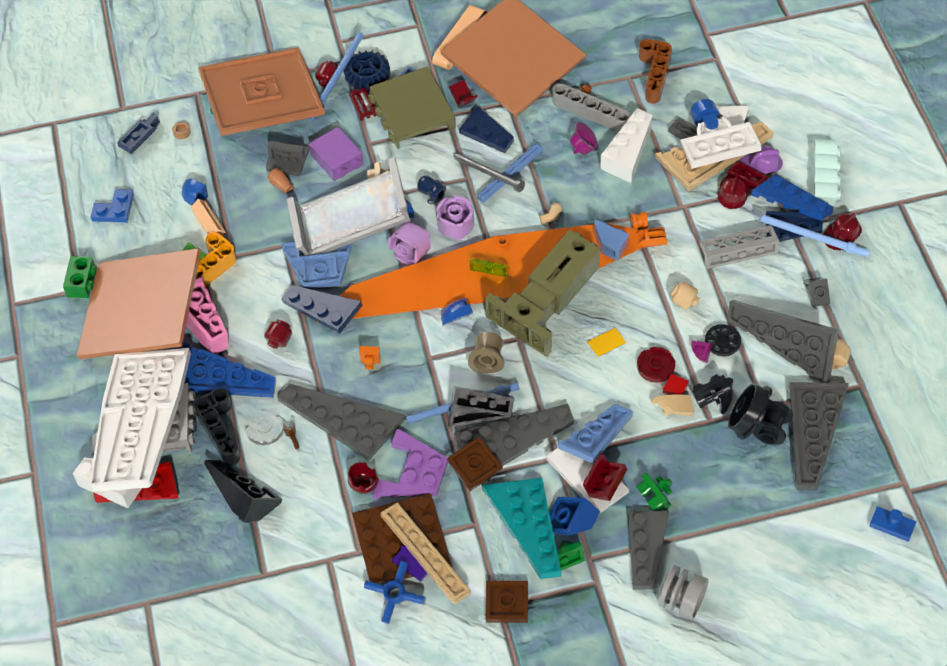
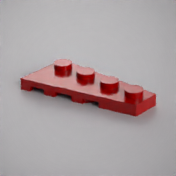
M171 462L158 465L152 485L148 488H142L134 501L179 499ZM93 492L96 503L113 502Z

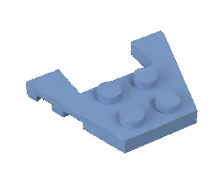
M295 241L281 243L282 250L303 288L317 289L341 286L353 243L338 248V252L308 256L299 255Z

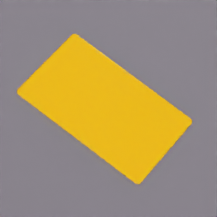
M613 328L587 341V343L599 357L625 344L626 341L618 330Z

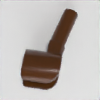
M291 421V428H286L283 424L285 435L290 437L294 448L299 449L300 447L295 436L296 428L294 422Z

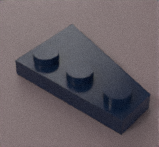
M478 106L475 107L459 128V134L503 153H506L514 142V137Z
M766 211V216L822 233L823 223L820 220L799 212ZM772 225L779 242L804 237ZM769 232L766 233V238L771 237Z

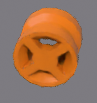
M645 211L640 214L630 213L631 228L648 229V219Z

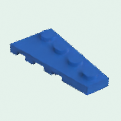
M776 174L752 190L753 197L758 198L762 196L770 203L776 201L783 204L784 208L789 210L798 209L799 213L820 221L833 213V206Z

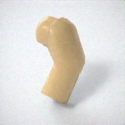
M553 203L549 213L539 215L541 224L557 221L562 212V206L559 203Z

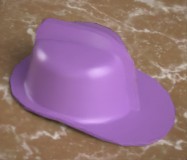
M762 146L761 151L746 154L740 160L741 163L762 174L778 172L783 165L782 159L779 156V150L770 146Z

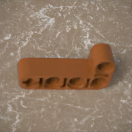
M644 39L639 44V59L642 62L652 63L646 83L645 99L648 103L655 104L660 101L671 62L672 46L667 42Z

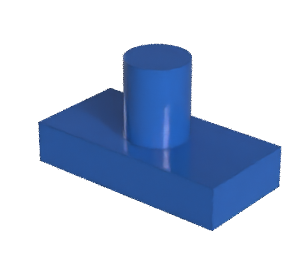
M877 506L869 527L909 542L917 521L902 516L900 510L894 509L889 511Z

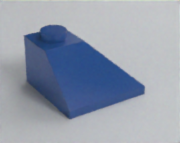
M557 497L549 513L553 534L573 535L592 529L600 511L586 498Z

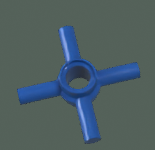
M400 561L394 581H390L386 585L367 580L364 583L365 589L382 593L387 601L381 620L383 623H390L395 604H400L404 600L422 605L425 603V596L407 592L402 584L408 566L406 562ZM395 588H399L398 595L395 597H391V591Z

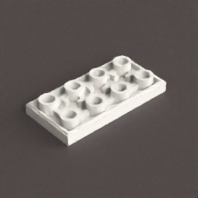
M558 448L546 456V460L581 498H586L600 513L629 493V489L621 481L610 501L591 498L584 489L583 483L593 467L592 463Z

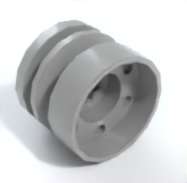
M674 565L662 584L658 606L665 608L669 602L668 610L673 611L677 604H680L679 615L693 620L705 596L709 579L695 573L691 580L688 581V570L684 569L679 577L680 567Z

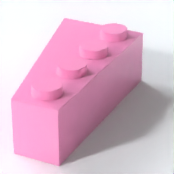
M200 277L195 280L186 326L208 352L218 354L229 348L228 333L220 316L217 314L214 303L210 299L203 279Z

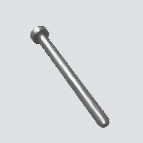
M459 153L453 155L455 160L512 186L514 191L521 192L525 187V181L521 179H512Z

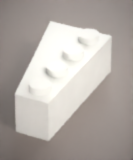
M638 108L634 111L602 153L600 169L632 183L634 173L637 170L644 146L652 129L653 115Z

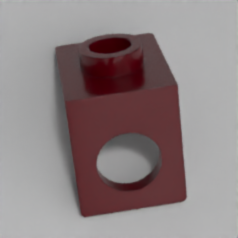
M465 80L449 86L458 108L474 102L478 97L477 94L471 95Z

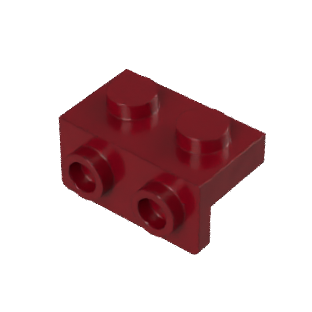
M600 454L585 478L583 487L589 497L610 501L628 469L625 464L609 462L604 454Z

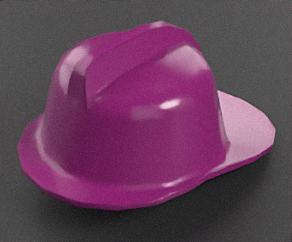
M581 122L577 123L575 132L570 138L573 153L586 155L592 150L596 151L597 138L587 125Z

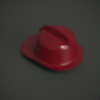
M726 176L721 181L718 200L725 208H741L747 200L749 187L738 177L730 178Z
M855 213L841 214L826 229L823 235L846 243L848 241L853 243L862 233V227ZM825 243V245L830 249L844 250Z

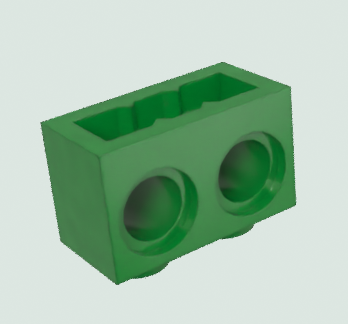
M70 256L63 283V289L67 297L89 298L90 291H92L94 285L93 279L97 272V265L94 264L92 257Z

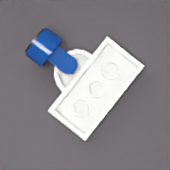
M710 99L699 100L691 107L690 115L697 127V135L680 140L681 147L691 168L761 151V144L750 122L732 126L726 118L722 117L720 119V113L714 101Z

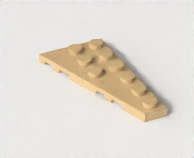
M763 122L751 125L761 145L773 138L774 132ZM675 147L666 153H655V158L688 192L745 156L742 155L691 168L682 148L678 149Z

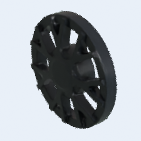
M715 325L705 335L706 343H709L708 340H715V343H711L712 348L710 352L717 356L733 355L741 346L740 333L729 325ZM721 329H727L728 331L727 333L721 332ZM715 331L717 333L716 337L711 332ZM735 334L737 337L731 339L730 335ZM730 343H735L737 346L733 347ZM718 346L720 350L717 351L714 348ZM723 348H728L729 351L724 352Z

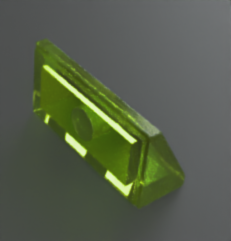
M470 258V270L507 277L509 265Z

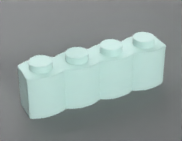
M815 139L813 147V195L829 205H836V201L840 200L841 189L837 187L840 186L841 175H837L841 165V161L837 160V157H840V147L837 146V141Z

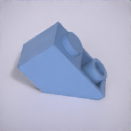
M595 220L593 233L601 254L618 261L628 245L629 234L624 230L610 226L606 222Z

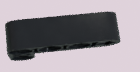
M219 388L198 398L194 402V408L198 420L223 462L233 466L239 463L241 458L236 441L220 417L231 409L232 403L229 392L224 388Z

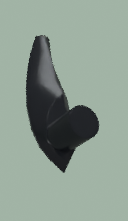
M728 377L726 380L732 391L733 379ZM733 391L720 398L722 405L721 414H724L730 406Z

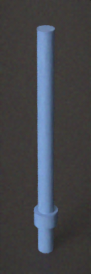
M357 33L319 97L323 108L326 105V99L363 39L364 35L362 33ZM311 117L309 119L314 121L316 117Z
M518 382L506 386H496L495 389L488 392L507 394L520 390ZM451 403L406 416L407 423L410 424L449 412Z

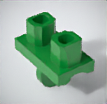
M647 472L643 474L644 480L636 488L643 497L652 491L655 493V496L647 501L652 510L657 511L663 506L666 509L671 507V504L662 494L664 491L667 495L672 493L670 489L672 485L671 479L666 478L663 480L661 476H658L656 478L658 484L656 485Z

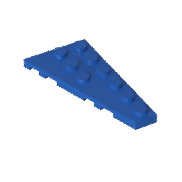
M184 342L182 347L165 349L189 348L191 355L184 384L188 383L190 390H193L194 393L208 394L216 389L224 388L229 392V395L274 398L277 380L272 375L256 369L251 370L244 367L243 364H235L228 361L227 358L203 349L198 350Z

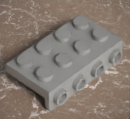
M188 383L184 384L164 450L185 446L187 452H192V445H195V437L192 433V430H195V422L192 416H195L193 405L195 393L193 390H190Z

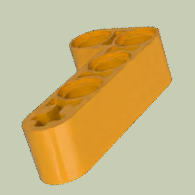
M216 232L209 233L206 236L205 241L209 254L199 261L195 280L202 277L205 287L233 266L237 260L234 246Z

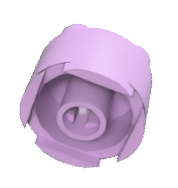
M453 196V198H445L440 201L437 206L439 232L446 237L462 240L472 231L474 227V211L468 199L462 196Z
M409 221L402 224L388 238V247L390 251L392 249L395 251L396 254L394 256L400 262L406 265L416 264L431 248L430 233Z

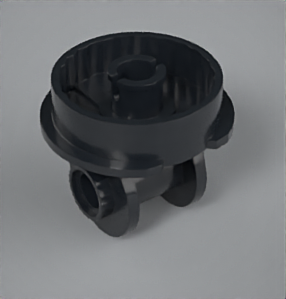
M752 383L738 398L730 414L728 427L737 432L739 439L744 440L753 433L758 440L765 444L779 445L784 443L786 433L782 429V425L791 422L793 412L785 404L769 399L773 392L771 387H761L756 383Z

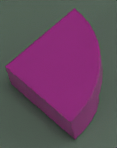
M692 340V350L695 356L700 361L708 363L712 348L711 343Z

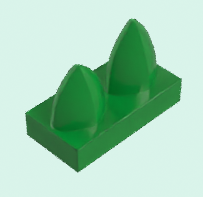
M562 540L560 549L557 550L561 571L585 561L583 546L580 541L573 543L568 540Z

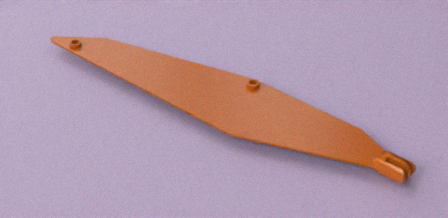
M594 224L493 236L351 285L339 296L361 301L363 306L352 319L445 308L450 303L462 298L466 299L467 305L485 303V298L489 293L501 298H510L514 292L519 295L529 284V275L569 229L581 234L584 239L598 246L593 233ZM609 224L629 234L628 245L619 259L644 247L668 244L664 227L639 230ZM600 251L599 268L616 261L601 254Z

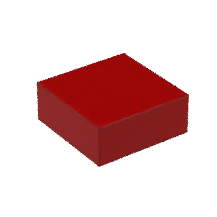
M671 374L663 387V393L667 395H683L689 385V381Z

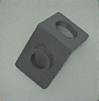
M819 277L803 280V283L809 285L811 306L816 307L830 304L828 281L826 278Z

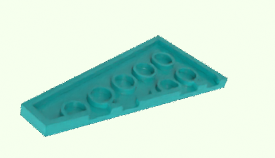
M542 477L482 485V491L489 497L490 503L500 514L501 520L512 537L519 543L520 549L528 557L529 563L539 578L561 577V568Z

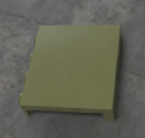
M428 66L370 86L369 101L371 105H375L376 115L378 118L381 117L384 130H388L390 142L394 143L397 149H400V141L445 125H447L449 130L456 128V117Z

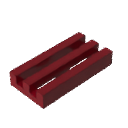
M365 88L349 92L350 100L360 121H363L365 117L369 119L371 115L377 116L374 105H371ZM360 93H363L370 111L367 110ZM354 95L357 96L358 101H359V103H360V105H361V107H362L364 113L361 112V109H360V107H359V105H358V103H357V101H356Z
M736 161L727 171V176L730 178L738 177L751 189H755L768 179V176L739 161Z

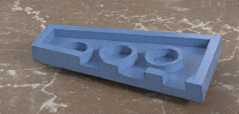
M614 404L598 415V419L586 423L582 430L570 434L569 439L560 441L558 449L593 464L632 418L633 411Z

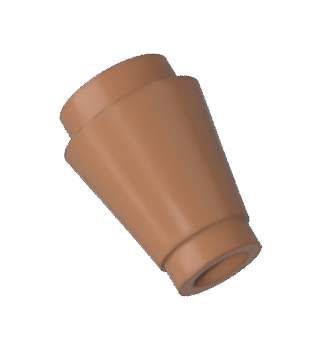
M275 168L269 173L267 178L270 184L286 194L293 190L294 186L282 170Z

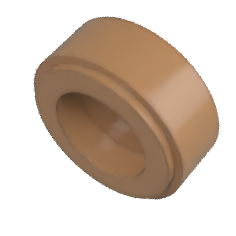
M178 122L172 128L173 135L177 139H185L191 133L189 125L185 122Z

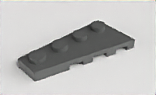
M669 511L628 512L633 590L654 589Z

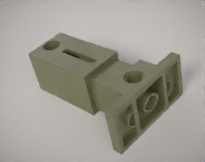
M569 229L529 275V284L519 295L514 292L505 303L501 297L494 296L491 293L488 294L485 298L486 317L545 357H548L552 352V333L545 327V323L554 313L559 315L599 269L600 248L595 243L584 239L581 234Z

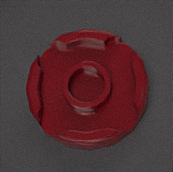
M650 347V349L642 351L638 356L637 370L641 377L649 382H664L675 372L676 361L668 350L662 347Z

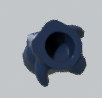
M426 175L422 176L417 182L418 191L430 196V199L427 201L429 204L443 199L446 187L440 181Z

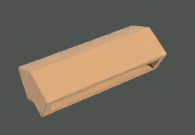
M198 199L191 206L194 216L207 235L216 232L223 236L226 233L206 201Z

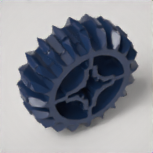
M365 50L362 53L359 51L358 54L352 55L344 69L345 80L355 90L365 88L368 92L370 86L389 79L390 67L388 59L379 52L374 53L373 50L371 52Z

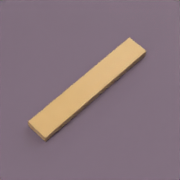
M398 502L381 512L383 520L453 605L471 595V590Z

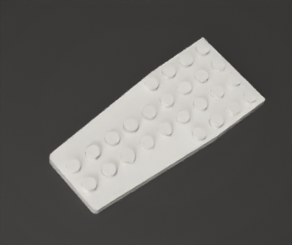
M189 348L114 355L103 396L89 483L93 491L148 488L152 485L182 395L191 355Z

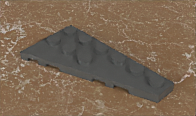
M735 300L729 302L728 321L755 336L759 342H764L770 346L771 350L793 365H798L804 369L808 375L820 380V383H830L839 329Z
M789 383L790 409L793 412L791 423L796 490L818 489L849 383Z
M289 384L277 397L280 403L367 460H370L406 420V415L293 384Z
M564 404L455 431L454 436L459 450L480 436L496 459L504 466L526 453L532 446L543 443L544 439L551 435H556L573 425L574 419L569 405Z

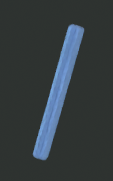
M535 143L505 169L502 174L513 178L542 152V146ZM494 179L477 194V199L482 203L485 202L506 183Z

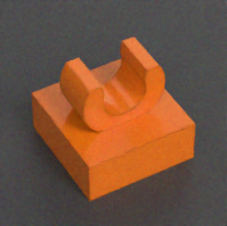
M360 346L361 363L366 364L365 369L373 370L374 363L380 364V347Z

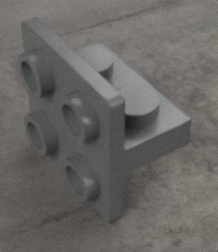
M269 141L267 145L269 160L266 165V171L271 172L273 169L278 168L284 174L300 176L309 153V147Z

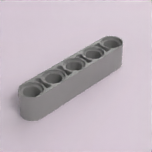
M565 84L553 86L552 102L555 106L616 132H619L631 117L629 111Z

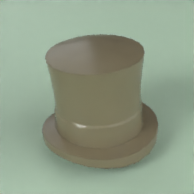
M491 332L478 334L475 338V350L468 357V366L479 373H496L501 371L505 363L501 356L502 338Z

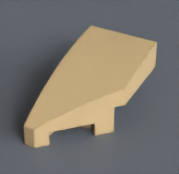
M664 395L653 397L651 400L654 405L658 404L665 411L664 414L666 416L670 413L691 416L694 413L690 395Z

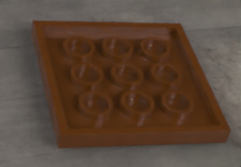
M431 493L397 501L452 567ZM397 502L352 513L369 581L382 585L394 581L399 566L393 563L392 559L400 552L401 546H405L381 517L382 511ZM406 572L404 579L412 578L413 576Z

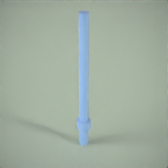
M762 215L760 220L778 228L844 249L845 252L850 254L856 253L868 257L870 250L856 246L855 243L849 241L846 243L766 215Z

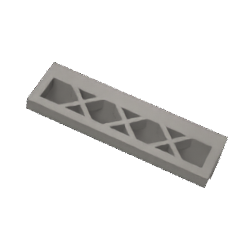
M772 225L702 240L700 245L705 254L704 264L706 269L777 254L779 239ZM769 232L771 237L765 238L760 235ZM745 237H750L753 240L747 242L742 239ZM732 241L735 242V244L729 246L726 245L725 242ZM714 245L717 246V249L708 250L707 246Z

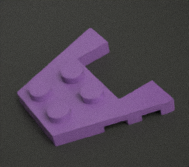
M397 429L391 443L392 448L408 451L410 454L399 484L379 479L377 487L373 492V498L381 499V497L391 496V498H399V496L417 497L431 493V496H437L448 465L447 457L402 430Z

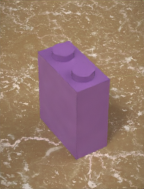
M339 127L309 143L310 155L333 181L344 177L349 172L363 165L362 152Z

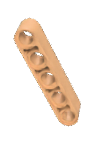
M470 5L435 52L432 64L450 70L453 64L441 55V50L487 14V11Z

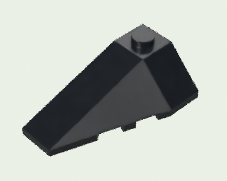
M221 460L204 461V465L230 509L242 522L260 521L281 504L282 499L265 486L261 489L254 485L255 480L252 478L239 476V471Z

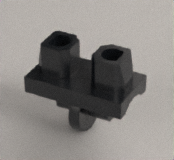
M718 374L712 376L710 382L704 385L699 383L693 386L692 391L700 408L714 401L718 405L721 403L719 398L732 392L724 375L719 376Z

